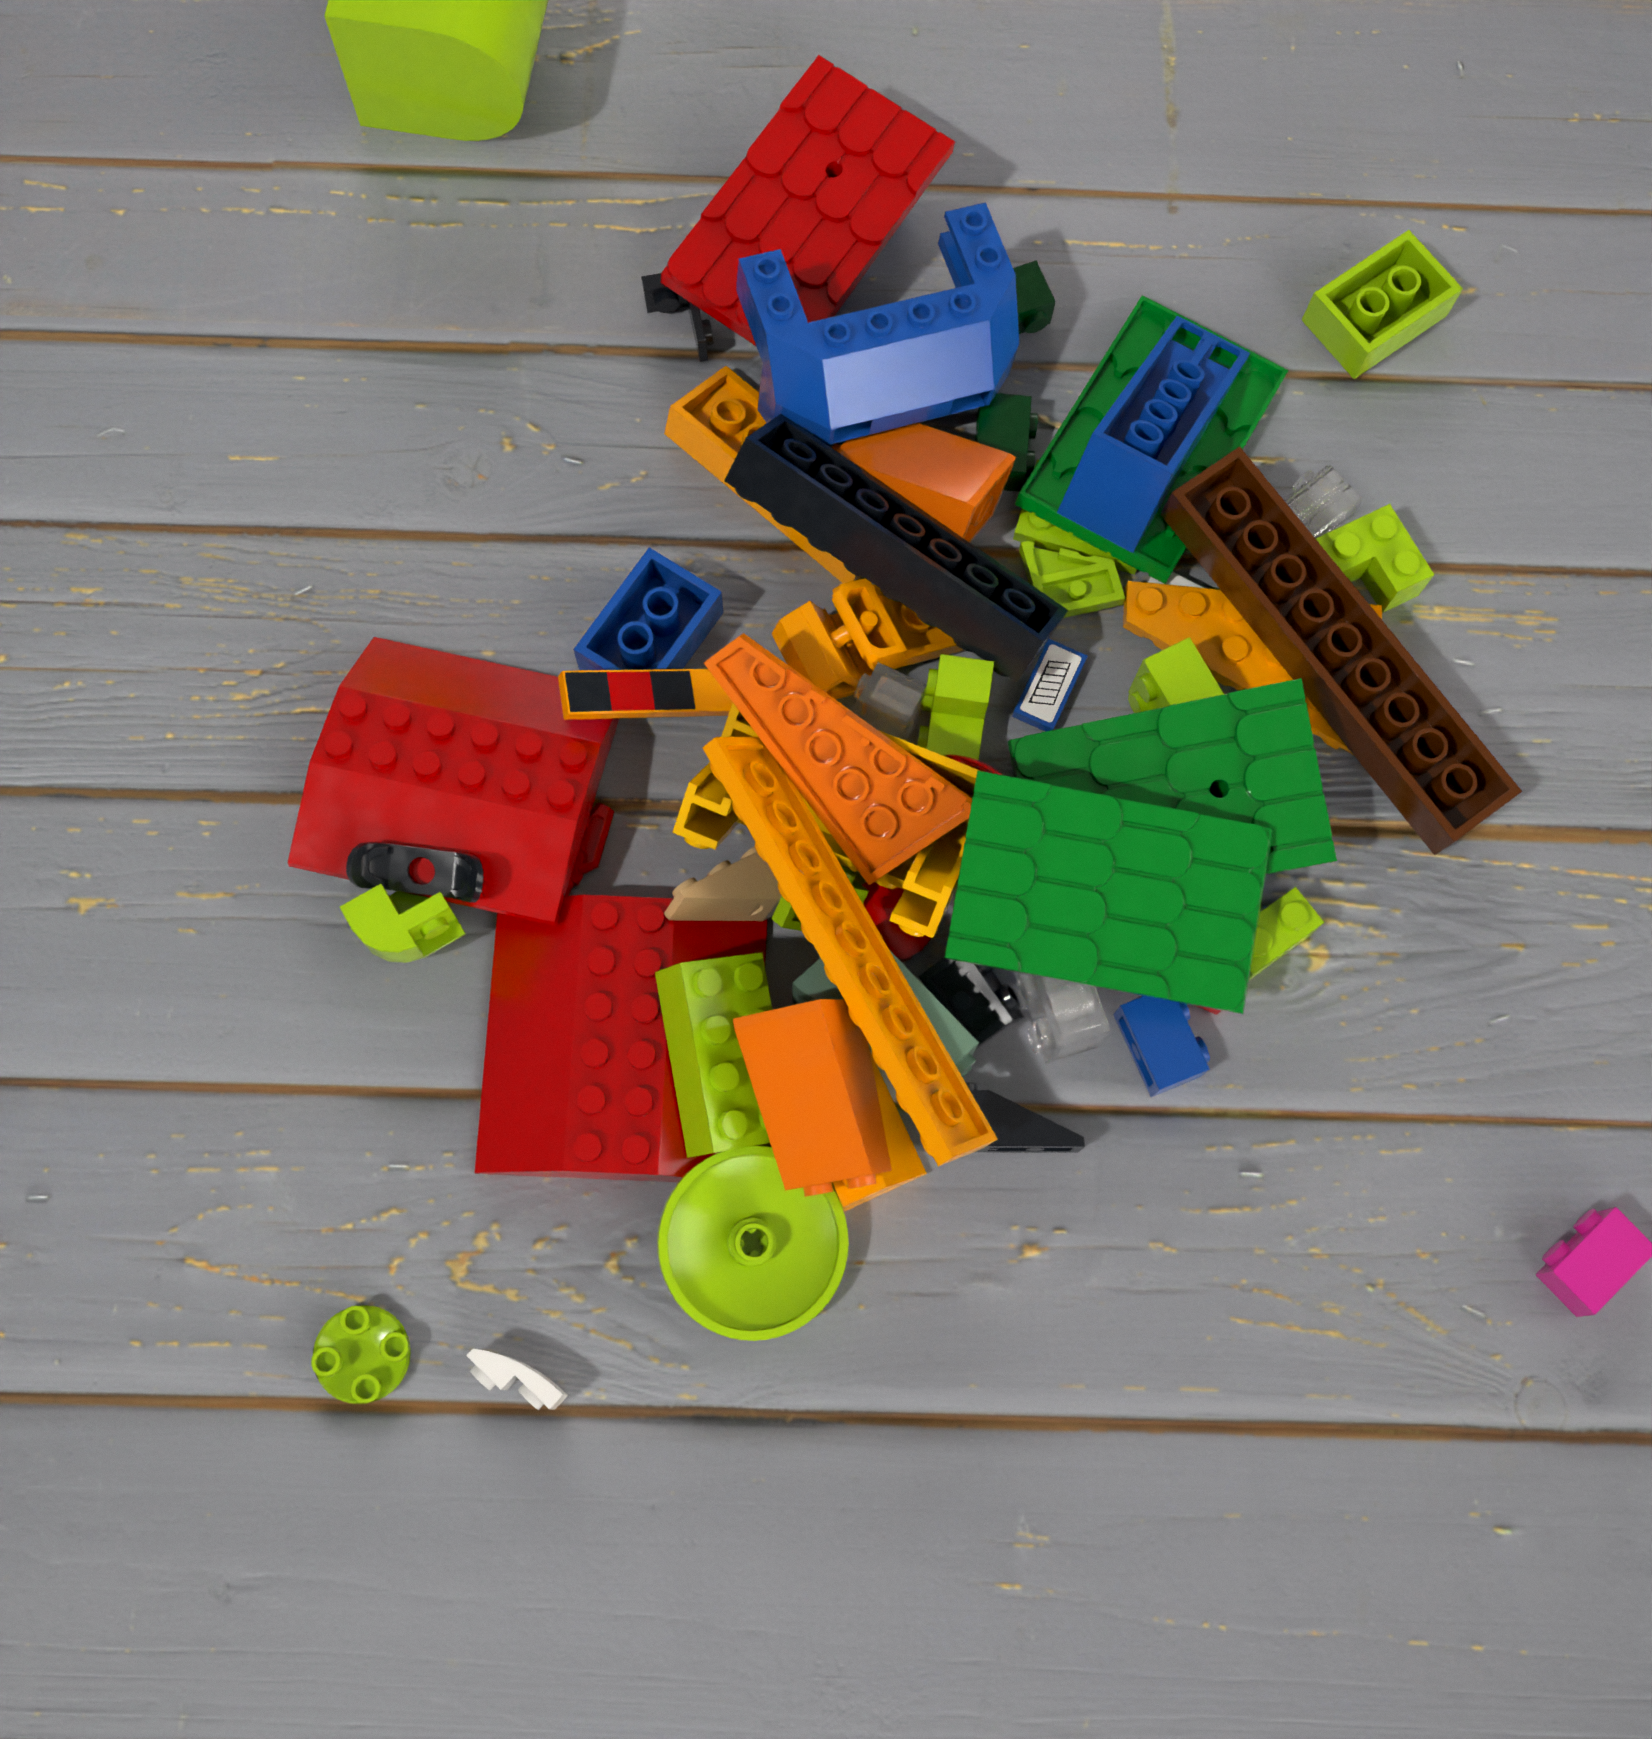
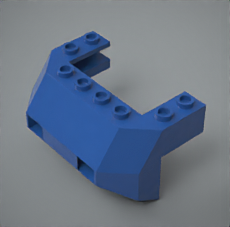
M986 202L945 211L944 218L950 231L940 233L938 245L955 288L809 323L781 249L739 258L736 292L763 362L758 411L765 422L768 423L782 414L825 444L830 445L990 405L1010 374L1019 347L1015 272Z

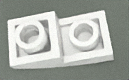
M474 1348L466 1355L475 1364L470 1372L488 1390L491 1391L496 1385L500 1390L508 1391L519 1379L523 1383L518 1389L519 1393L537 1410L543 1405L548 1409L555 1410L568 1396L558 1385L542 1373L513 1358Z

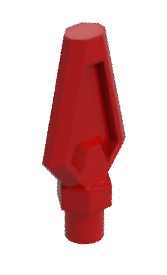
M597 803L591 810L565 896H569L573 886L580 884L584 874L599 868L614 816V810L604 804Z

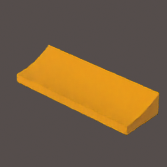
M724 366L669 408L664 434L736 495L738 494L735 488L724 480L746 437L766 424L758 411L759 392L729 367ZM740 497L840 582L847 583L861 578L849 572L845 568L844 563L830 553L814 548L805 536L792 527L778 523L769 511L755 502H750Z

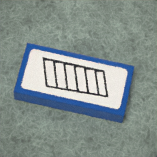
M1049 639L1013 711L1012 717L1045 732L1054 730L1088 655Z

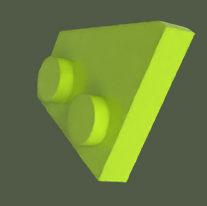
M1031 541L1020 543L1019 552L1028 582L1068 609L1064 618L1123 605L1125 595L1113 559L1095 555L1086 557L1080 555L1077 551L1060 548L1059 552L1034 547L1035 542Z

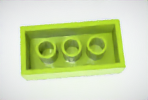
M754 953L682 962L655 972L687 1158L770 1143L733 1025L734 1018L773 1010L763 954Z

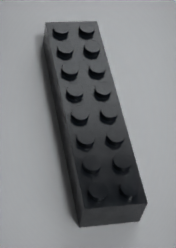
M782 414L746 437L724 480L735 488L740 497L757 503L769 511L778 523L792 527L805 536L814 548L830 553L843 562L849 572L866 578L879 587L884 596L890 600L901 602L914 611L923 623L937 627L952 637L958 647L975 653L983 660L994 661L993 670L1001 676L1010 677L1015 682L1021 678L1038 656L1068 612V609Z

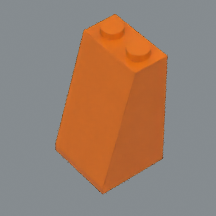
M920 423L846 440L842 445L836 443L832 447V449L968 542L975 538L993 516L1016 460V457L1010 453Z
M818 999L733 1019L734 1030L785 1190L803 1187L804 1196L807 1197L833 1192L832 1182L846 1179L848 1189L877 1184L875 1174L892 1171L868 1041L861 1028L856 1026L848 1014V1005L844 999Z

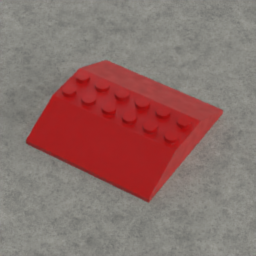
M373 637L339 685L313 751L287 863L289 867L349 880L346 874L348 856L354 847L364 842H386L468 853L480 858L482 863L483 879L485 881L480 898L476 902H466L444 897L447 902L556 926L620 718L564 720L557 676ZM416 858L410 865V875L416 882L427 884L434 878V865L426 858ZM410 893V894L419 895V896L428 897V898L431 897V895Z
M585 894L564 897L556 926L497 913L474 1173L679 1182L695 1165L716 1154L712 1153L687 1158L655 972L682 962L754 953L763 954L765 965L767 919L764 921L668 920L664 912L674 898Z

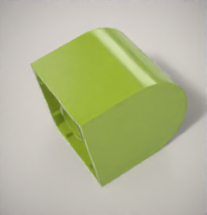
M328 0L324 17L360 126L462 141L493 139L512 130L521 119L548 0Z

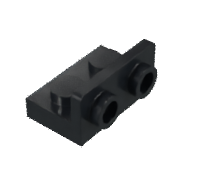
M943 957L918 977L935 998L979 1042L977 1048L1010 1024L1017 1023L1024 1018L1023 1013L1019 1009L1022 1005L1019 996L1007 983L1002 985L992 971L995 968Z

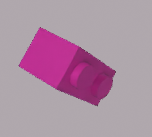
M1617 1207L1598 1212L1595 1209H1591L1586 1212L1573 1226L1577 1233L1567 1243L1561 1240L1553 1245L1542 1257L1546 1264L1535 1274L1576 1317L1596 1315L1652 1257V1243Z

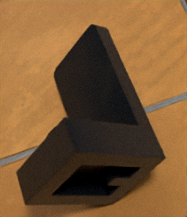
M661 273L641 276L647 313H669L678 308L688 306L699 361H708L707 345L714 344L710 320H701L698 307L660 283Z

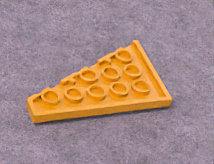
M1127 581L1124 587L1123 628L1141 638L1150 639L1161 650L1190 637L1215 680L1224 686L1234 687L1237 691L1293 680L1221 590ZM1369 604L1382 619V605ZM1305 695L1312 734L1322 738L1324 743L1337 750L1340 747L1353 755Z

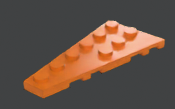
M742 633L703 662L868 885L969 818L972 804L971 797L745 633Z

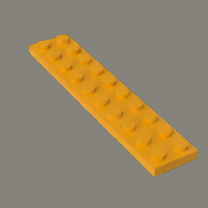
M714 737L702 747L710 761V769L713 775L724 785L733 801L732 807L735 814L745 823L755 840V849L758 855L769 865L778 881L780 894L791 904L800 920L803 935L814 945L824 963V970L828 979L837 986L848 1005V1014L856 1026L861 1028L870 1044L874 1061L885 1071L896 1091V1099L899 1105L910 1115L919 1131L920 1140L925 1151L934 1158L939 1167L983 1149L998 1140L795 785L759 737Z

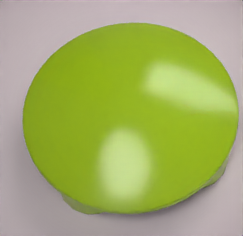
M369 1305L351 1306L335 1314L322 1327L314 1344L311 1366L322 1387L336 1399L351 1404L375 1402L390 1394L403 1380L411 1357L409 1337L401 1322L390 1312Z

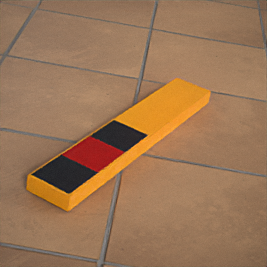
M708 669L562 671L558 675L564 720L728 716L732 705L731 699Z

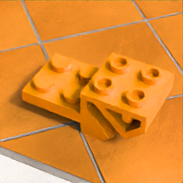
M866 578L842 583L832 590V602L838 611L837 614L831 615L825 608L822 609L812 601H808L779 619L771 633L786 664L834 699L880 688L894 669L938 658L940 654L949 655L964 651L954 643L952 637L937 627L923 623L914 611L901 602L890 600L884 596L880 588L875 584L872 585Z

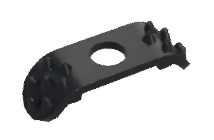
M360 843L353 848L346 864V874L350 882L359 888L372 889L382 884L385 890L431 896L441 892L446 898L466 902H476L480 898L485 881L483 879L482 863L480 858L475 855L395 843ZM416 858H426L434 865L435 875L431 882L420 884L411 877L410 865Z

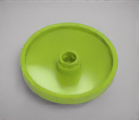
M749 1146L718 1152L695 1165L682 1177L670 1193L664 1205L658 1226L657 1255L663 1280L676 1303L694 1321L708 1330L738 1340L758 1341L777 1338L789 1334L811 1321L823 1310L836 1292L842 1280L848 1257L849 1239L847 1222L835 1191L805 1197L803 1187L785 1190L772 1147Z

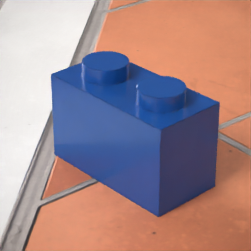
M1142 996L1120 1005L1113 1014L1150 1097L1200 1078L1210 1070L1207 1064L1210 1061V1055L1206 1044L1200 1036H1194L1188 1024V1020L1191 1017L1187 1004Z

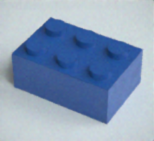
M649 547L573 649L579 670L683 669L724 613L722 592Z

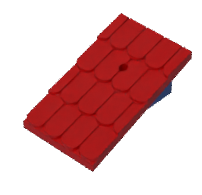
M818 55L781 102L777 113L749 147L746 157L703 210L700 220L669 258L667 266L661 272L660 283L756 346L736 292L739 258L781 249L808 323L834 317L953 153L955 141L941 132L938 133L935 128L907 110H902V107L874 89H869L866 84Z

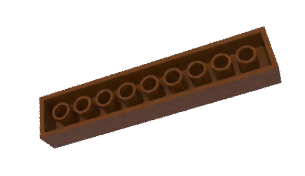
M1240 446L1171 493L1160 515L1293 680L1302 678L1304 693L1434 855L1457 841L1522 792Z

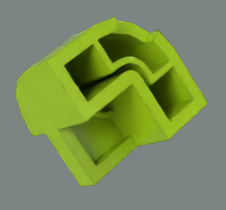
M379 884L339 907L352 931L372 954L389 962L408 963L426 958L466 935L451 906L441 892L430 898L396 891L389 895L382 884Z

